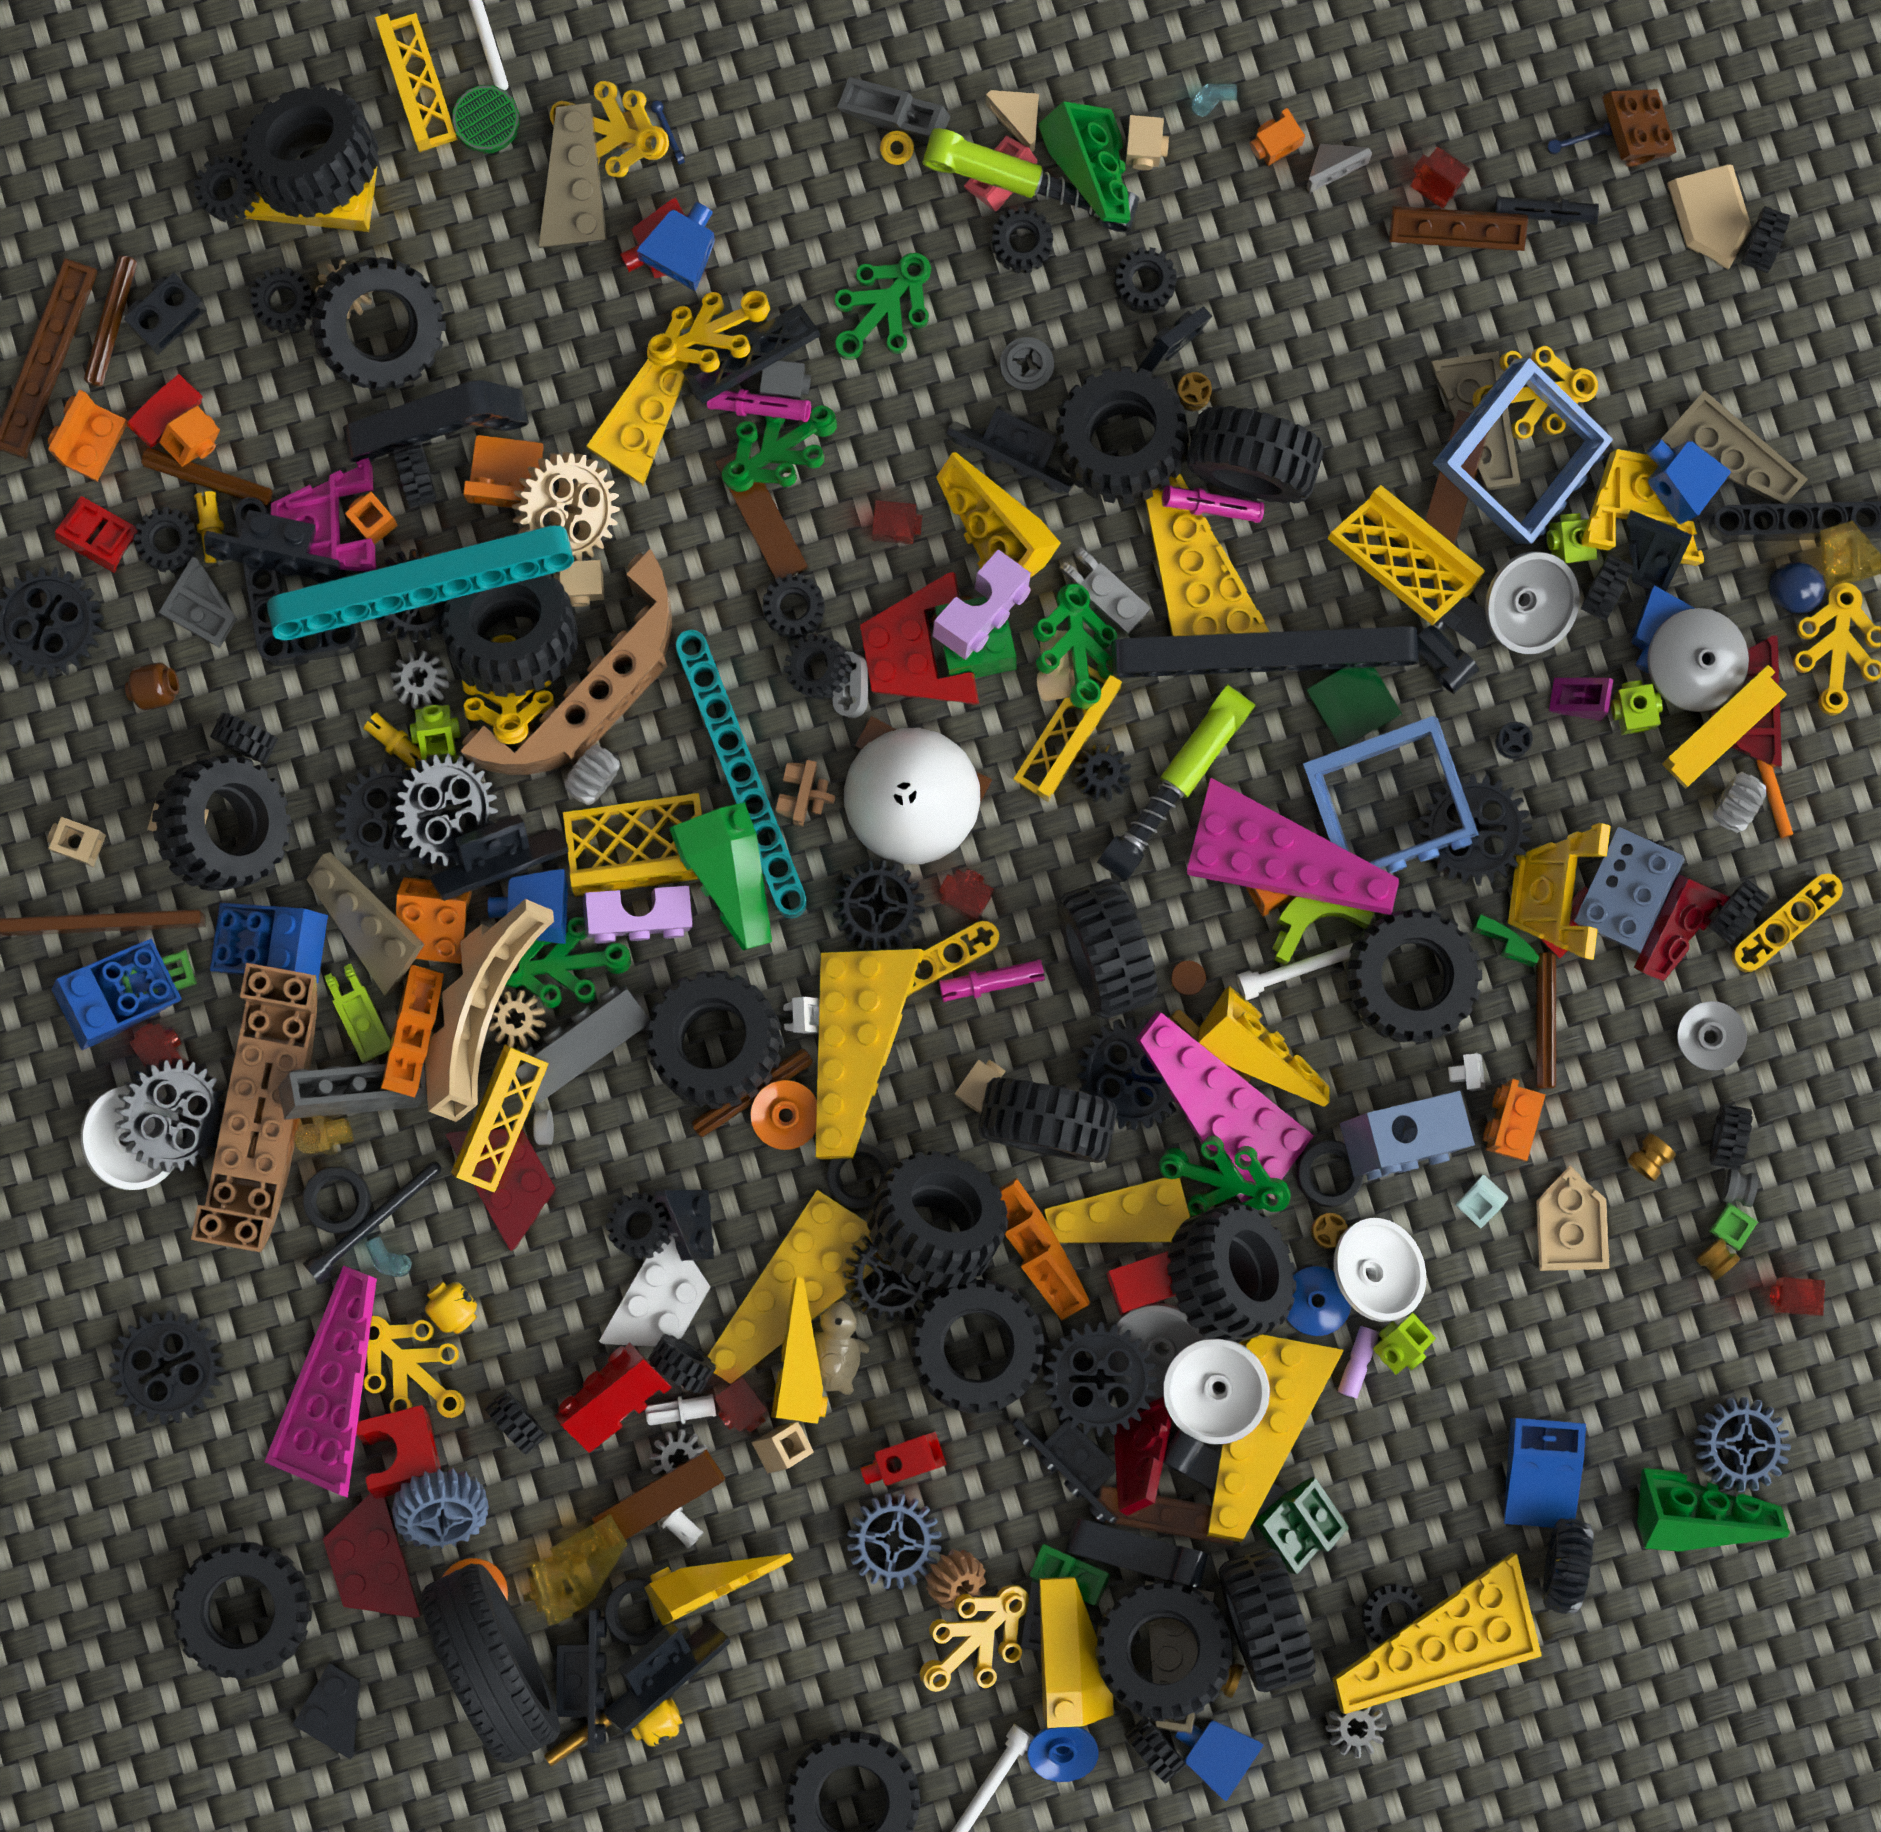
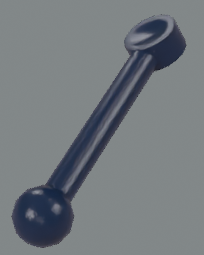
M655 100L651 103L650 109L653 113L657 114L662 128L667 133L670 146L678 164L685 163L684 157L662 111L663 103Z
M1610 122L1605 123L1602 128L1563 141L1551 140L1547 147L1548 151L1551 154H1557L1563 147L1603 134L1607 136L1612 135Z

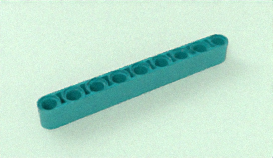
M557 525L547 526L282 593L269 599L267 610L274 637L279 640H291L568 569L573 564L574 556L566 529Z
M686 630L678 636L676 641V649L735 803H746L750 798H758L763 802V808L760 812L756 814L749 813L757 835L766 829L773 831L776 835L775 841L771 845L763 846L758 843L762 872L779 913L785 918H798L804 913L807 906L802 884L707 641L699 631ZM691 640L698 641L702 645L699 653L695 655L685 654L683 646L686 642ZM701 672H709L714 676L713 682L707 687H701L695 683L696 676ZM720 703L726 707V712L721 718L715 719L708 716L707 711L712 704ZM725 735H734L739 741L733 750H724L719 745L720 740ZM744 766L750 769L751 775L749 779L745 782L735 781L732 778V772L735 768ZM777 861L784 862L788 866V872L780 878L773 877L769 873V867ZM788 893H795L801 898L800 905L793 910H788L781 904L782 898Z

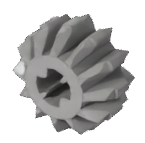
M427 651L420 653L419 660H416L413 652H409L407 657L410 663L406 665L402 660H397L396 664L402 672H391L390 677L395 681H399L391 688L394 693H402L399 698L402 704H406L412 699V708L418 709L421 700H424L426 706L432 705L430 700L432 696L437 700H443L444 696L438 688H449V682L440 679L448 674V670L446 667L438 668L441 662L438 656L433 657L428 662ZM422 673L425 678L422 687H418L414 683L416 681L415 675Z
M598 745L590 747L579 758L568 774V778L565 781L566 790L579 802L582 801L587 805L593 804L605 792L617 775L620 767L619 760L605 748L603 749Z
M1744 772L1736 774L1717 800V804L1713 809V819L1728 830L1731 829L1736 833L1743 831L1752 822L1760 806L1763 804L1766 796V785L1759 782V779L1747 775Z
M680 1429L678 1432V1442H675L673 1434L668 1431L665 1433V1438L669 1445L666 1446L659 1440L654 1442V1445L663 1452L662 1455L650 1454L649 1459L661 1460V1465L653 1467L651 1471L653 1474H656L662 1470H665L667 1473L674 1469L676 1463H670V1456L676 1455L678 1449H683L685 1451L683 1455H688L690 1459L708 1448L704 1444L694 1449L693 1445L699 1438L697 1434H693L686 1443L684 1442L686 1432L684 1429Z
M1371 1707L1347 1714L1342 1713L1341 1715L1330 1711L1328 1716L1337 1720V1724L1326 1725V1731L1338 1732L1337 1735L1329 1740L1330 1744L1334 1746L1344 1740L1339 1751L1342 1755L1348 1753L1351 1745L1353 1746V1756L1355 1758L1361 1757V1746H1364L1368 1754H1373L1374 1748L1369 1742L1374 1740L1376 1743L1382 1744L1384 1741L1382 1737L1375 1734V1730H1386L1385 1723H1374L1376 1719L1383 1715L1380 1709L1374 1710L1370 1714L1368 1713ZM1352 1719L1358 1722L1363 1721L1365 1727L1360 1728L1363 1730L1360 1736H1357L1355 1733L1348 1734L1347 1728H1351L1348 1723Z

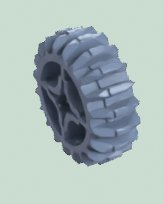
M1748 1397L1740 1398L1739 1408L1733 1398L1727 1399V1411L1720 1403L1715 1404L1714 1410L1718 1416L1715 1417L1711 1413H1705L1703 1417L1710 1423V1426L1698 1425L1697 1427L1699 1432L1706 1434L1705 1439L1698 1438L1694 1440L1695 1445H1705V1451L1696 1453V1458H1708L1709 1460L1701 1469L1703 1472L1715 1469L1716 1471L1711 1477V1481L1715 1483L1724 1476V1489H1731L1734 1481H1736L1737 1492H1744L1747 1482L1752 1491L1759 1490L1758 1478L1765 1486H1769L1772 1482L1768 1472L1775 1476L1782 1474L1781 1470L1775 1466L1776 1462L1780 1464L1788 1463L1786 1457L1780 1456V1450L1787 1451L1791 1449L1790 1444H1781L1780 1438L1789 1436V1431H1777L1776 1428L1784 1422L1783 1418L1777 1417L1771 1421L1769 1418L1774 1413V1408L1767 1407L1761 1413V1400H1755L1751 1408H1749ZM1738 1415V1424H1735L1733 1434L1728 1438H1717L1722 1425L1730 1418ZM1749 1417L1762 1425L1769 1441L1760 1440L1754 1436L1752 1424H1749ZM1744 1435L1746 1436L1744 1440H1749L1751 1444H1758V1447L1743 1449L1741 1454L1739 1453L1741 1449H1736V1446L1727 1445V1442L1742 1440ZM1716 1448L1728 1450L1732 1454L1733 1465H1736V1472L1731 1471L1722 1463ZM1758 1451H1768L1763 1464L1753 1472L1747 1473V1466L1750 1465L1753 1454Z
M438 1468L435 1473L424 1471L422 1477L412 1476L411 1483H403L401 1490L395 1493L392 1513L395 1527L398 1533L403 1535L405 1541H413L415 1547L425 1544L427 1549L433 1546H440L443 1549L444 1545L448 1544L456 1547L457 1542L460 1540L469 1541L470 1534H479V1527L486 1525L485 1519L488 1515L487 1510L489 1506L486 1491L483 1489V1485L477 1481L476 1477H469L466 1471L457 1474L454 1468H451L448 1472H442Z
M886 1494L885 1506H880L879 1500L875 1497L871 1500L875 1507L873 1512H870L864 1505L860 1508L861 1512L867 1516L864 1521L857 1517L852 1519L855 1525L861 1527L859 1532L849 1530L847 1534L849 1537L858 1538V1544H849L847 1546L848 1551L859 1549L860 1555L851 1559V1562L854 1565L862 1560L864 1561L866 1566L859 1571L861 1576L866 1575L870 1569L875 1572L870 1581L872 1584H876L879 1576L886 1577L884 1588L889 1589L891 1578H897L898 1588L903 1589V1577L909 1576L912 1585H915L918 1581L913 1574L914 1572L919 1570L924 1577L929 1574L928 1570L922 1566L925 1561L929 1564H937V1560L928 1555L930 1550L941 1552V1546L931 1545V1539L940 1538L942 1536L941 1532L930 1533L929 1527L936 1525L938 1521L936 1518H932L927 1522L924 1520L923 1517L930 1511L927 1506L920 1513L914 1510L919 1502L916 1498H913L910 1507L903 1505L905 1494L899 1495L898 1504H892L891 1494ZM894 1511L892 1525L888 1531L884 1533L867 1531L870 1523L876 1517L883 1513ZM905 1513L918 1522L924 1534V1541L912 1539L904 1534L903 1520ZM898 1522L899 1538L904 1539L905 1542H911L913 1545L904 1544L902 1549L898 1546L899 1550L894 1552L893 1560H891L890 1544L884 1543L883 1540H877L876 1537L885 1538L887 1534L891 1536L890 1532L895 1531V1525ZM865 1542L879 1544L885 1549L886 1562L884 1569L871 1560L866 1551ZM902 1551H922L919 1559L912 1566L895 1571L897 1557Z

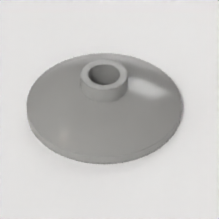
M1709 1001L1695 1005L1684 1014L1678 1026L1677 1040L1683 1056L1691 1064L1703 1070L1716 1071L1731 1066L1741 1057L1747 1043V1031L1743 1019L1733 1008L1724 1003ZM1706 1031H1711L1715 1034L1716 1039L1714 1043L1710 1044L1705 1041L1704 1034Z

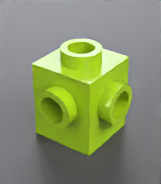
M1581 513L1560 515L1561 522L1549 523L1546 539L1552 555L1560 558L1565 563L1598 560L1596 548L1582 546V538L1589 519H1581Z
M1641 680L1622 684V689L1614 694V700L1610 701L1611 714L1614 721L1619 720L1621 735L1655 730L1661 724L1659 713L1663 711L1662 700L1659 692L1654 693L1653 684L1643 685Z
M429 705L422 709H415L416 723L410 724L412 743H419L421 759L426 760L427 755H437L439 758L440 753H447L450 756L456 755L455 738L461 737L458 717L452 718L450 705Z
M1412 1312L1399 1324L1391 1321L1378 1333L1382 1339L1375 1345L1373 1350L1381 1358L1382 1362L1397 1375L1406 1366L1411 1371L1426 1358L1423 1352L1433 1343L1436 1337Z

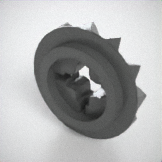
M1018 338L1009 343L1002 352L1000 371L1006 383L1015 387L1018 391L1029 390L1032 392L1041 386H1045L1053 374L1054 358L1052 352L1045 343L1036 338ZM1030 352H1032V364L1037 366L1038 369H1029L1028 373H1025V376L1022 377V366L1017 364V362L1025 361L1026 357H1029Z

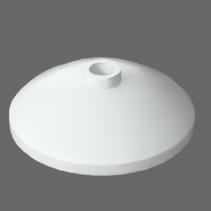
M121 1086L102 1094L88 1109L81 1128V1147L87 1164L102 1181L119 1189L140 1190L161 1182L171 1173L174 1166L172 1164L170 1172L161 1170L160 1164L156 1170L149 1168L148 1160L144 1163L137 1162L135 1160L137 1153L130 1154L126 1152L130 1142H127L126 1146L120 1143L118 1137L125 1132V1129L115 1127V1123L123 1120V1115L114 1111L116 1108L124 1107L125 1102L120 1100L118 1095H128L130 1092L126 1086ZM157 1092L158 1101H162L164 1097ZM150 1103L144 1105L146 1110L180 1122L177 1113ZM153 1117L149 1118L145 1123L144 1130L146 1134L151 1133L155 1128ZM182 1129L176 1134L175 1140L177 1145L183 1143Z
M1369 1218L1359 1221L1350 1226L1340 1237L1334 1253V1272L1339 1289L1347 1302L1361 1315L1379 1322L1395 1321L1413 1312L1420 1303L1426 1287L1424 1259L1413 1238L1399 1225L1381 1218Z
M1212 1338L1192 1343L1174 1358L1165 1376L1164 1400L1169 1415L1184 1433L1201 1442L1226 1444L1242 1439L1258 1426L1266 1413L1269 1403L1270 1387L1263 1365L1249 1349L1234 1341ZM1214 1382H1223L1226 1390L1222 1393L1217 1392L1214 1389Z

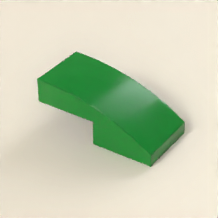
M1481 914L1476 918L1472 932L1503 942L1504 945L1500 956L1531 967L1538 963V954L1514 931Z
M1043 1544L1029 1576L1038 1581L1039 1578L1075 1577L1083 1601L1097 1607L1111 1574Z

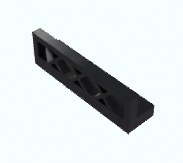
M801 304L796 305L744 335L748 338L751 348L747 356L735 358L731 355L730 350L720 349L716 351L720 365L715 371L703 372L699 364L696 363L683 370L682 372L697 400L700 399L702 404L820 337L817 327Z

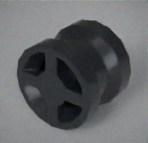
M1510 722L1504 725L1495 739L1498 753L1507 759L1522 757L1532 745V732L1528 726L1521 722Z

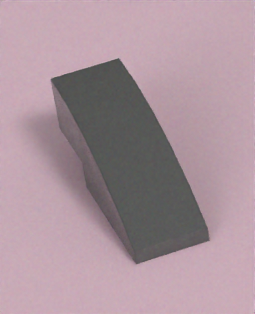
M852 77L848 78L837 106L840 111L890 132H905L911 139L927 144L932 129H946L951 117L942 105L913 98L909 92Z

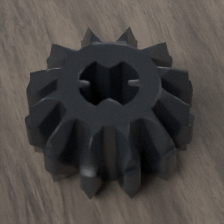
M1093 744L1092 752L1094 756L1083 750L1080 756L1086 763H1074L1073 768L1083 772L1074 776V783L1086 782L1080 789V793L1085 795L1090 789L1094 790L1092 795V801L1094 802L1098 801L1100 792H1104L1107 802L1112 801L1111 789L1121 796L1124 793V789L1119 783L1129 784L1131 780L1130 776L1122 773L1130 770L1131 764L1129 762L1119 764L1118 762L1124 757V752L1119 751L1113 757L1110 755L1113 747L1111 744H1107L1105 753L1100 752L1098 744ZM1101 765L1108 767L1107 773L1111 772L1112 776L1106 775L1104 780L1097 779L1098 773L1093 774V770H1099Z

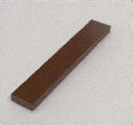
M64 258L0 423V451L23 459L27 458L97 277V269Z
M200 910L1 918L0 936L206 927V915Z

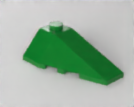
M1063 101L1038 124L1048 153L1102 221L1127 224L1131 220L1128 189L1122 183L1121 176L1126 169L1125 162L1120 160L1119 150L1123 147V140L1112 109Z
M745 802L719 808L670 827L669 830L682 863L687 870L692 868L703 884L700 887L701 891L706 897L710 895L721 910V920L741 949L744 951L771 943L772 935L757 834Z
M1643 1468L1641 1472L1637 1523L1646 1549L1679 1552L1787 1538L1790 1534L1781 1506L1742 1493L1734 1497L1719 1492L1718 1485L1707 1482L1706 1486L1687 1481L1688 1475L1677 1471Z

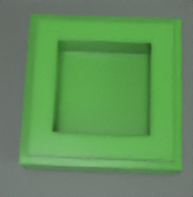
M1727 1203L1710 1228L1709 1233L1718 1239L1722 1237L1728 1246L1736 1251H1740L1758 1221L1732 1204Z

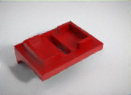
M80 496L56 529L55 537L56 541L115 573L119 561L133 542L134 534H137L138 531L136 526ZM102 520L107 523L90 545L87 541Z

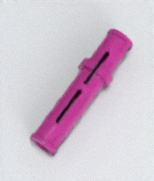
M740 389L738 392L726 390L707 401V407L710 410L736 412L737 416L744 417L747 414L808 422L811 413V402L809 400L804 401L751 394L746 389Z
M1168 485L1165 486L1162 493L1163 507L1189 510L1193 515L1199 516L1202 513L1253 521L1254 523H1260L1264 515V503L1261 501L1256 502L1206 493L1202 488L1196 487L1193 490Z
M1038 959L986 972L976 973V970L969 971V975L939 980V986L941 987L940 992L944 1003L968 996H974L975 999L981 997L982 993L1038 981L1042 982L1045 981L1041 960Z

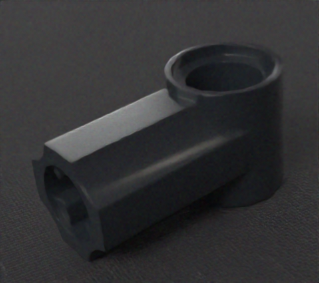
M1429 625L1417 636L1418 654L1434 670L1433 674L1436 679L1450 693L1455 694L1479 672V667L1475 661L1462 649H1456L1434 625Z

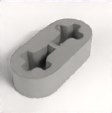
M847 651L845 654L850 655L851 661L847 662L846 665L850 666L852 662L856 664V669L851 670L850 674L845 672L844 677L849 678L847 684L842 682L839 684L843 688L840 693L833 691V707L840 715L848 718H857L867 708L868 668L867 662L862 656ZM852 696L856 698V703L850 704V708L844 705L845 700H849Z

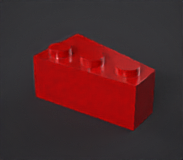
M630 1342L625 1347L620 1346L610 1355L609 1363L600 1372L595 1371L590 1374L583 1383L584 1387L574 1397H567L558 1407V1413L555 1415V1418L588 1453L592 1452L621 1429L623 1425L621 1421L631 1411L635 1410L640 1414L645 1410L647 1404L644 1401L655 1392L660 1390L665 1394L672 1388L661 1373L656 1371V1368L651 1366L650 1362Z

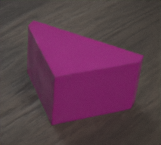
M1554 678L1549 711L1601 721L1609 710L1613 679Z

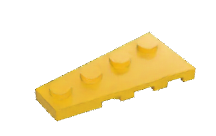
M647 359L587 444V449L644 486L685 380L682 371L689 368L691 363L676 360L669 365L658 366Z
M1162 1178L1044 1209L1047 1223L1060 1243L1172 1242L1171 1240L1176 1230L1179 1229L1186 1219L1190 1218L1180 1178Z

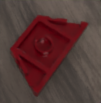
M1771 636L1761 643L1747 648L1749 657L1748 671L1745 681L1738 692L1768 665L1775 671L1771 678L1779 686L1778 636ZM1780 702L1734 743L1731 748L1756 760L1763 761L1773 768H1780L1782 766ZM1723 706L1713 710H1709V719L1713 717Z
M506 1129L491 1130L488 1140L492 1150L506 1144L509 1137ZM523 1129L520 1131L495 1193L474 1185L510 1251L518 1247L519 1242L530 1226L533 1225L544 1205L548 1203L556 1191L555 1185ZM468 1131L445 1134L457 1157ZM486 1145L484 1146L481 1155L488 1152ZM501 1153L495 1155L497 1162L501 1156ZM491 1157L478 1162L472 1176L490 1182L495 1170Z
M370 1493L323 1538L342 1605L348 1608L411 1618L420 1617L421 1612L386 1497L375 1499Z

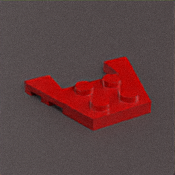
M954 572L947 573L860 624L872 692L946 702H961L972 705L979 704L974 673L968 672L940 679L938 677L927 611L935 610V606L949 604L955 597L960 599L957 577Z

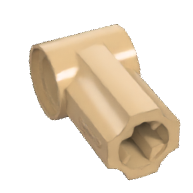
M1056 630V634L1050 640L1040 642L1041 654L1046 650H1050L1068 631ZM1071 649L1060 659L1059 666L1053 672L1045 674L1040 671L1038 673L1037 687L1043 701L1070 697L1071 688L1075 685ZM1045 658V662L1051 666V662Z

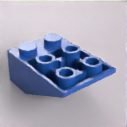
M220 903L210 971L244 975L246 963L316 975L318 983L328 915L305 908Z
M152 938L57 978L51 989L81 1050L110 1039L182 1000ZM132 970L137 972L135 974L130 975ZM123 975L129 977L133 994L125 992L126 988L121 979ZM157 988L159 993L155 994L153 989Z
M1510 1418L1503 1524L1553 1528L1560 1518L1576 1519L1584 1462L1586 1424Z

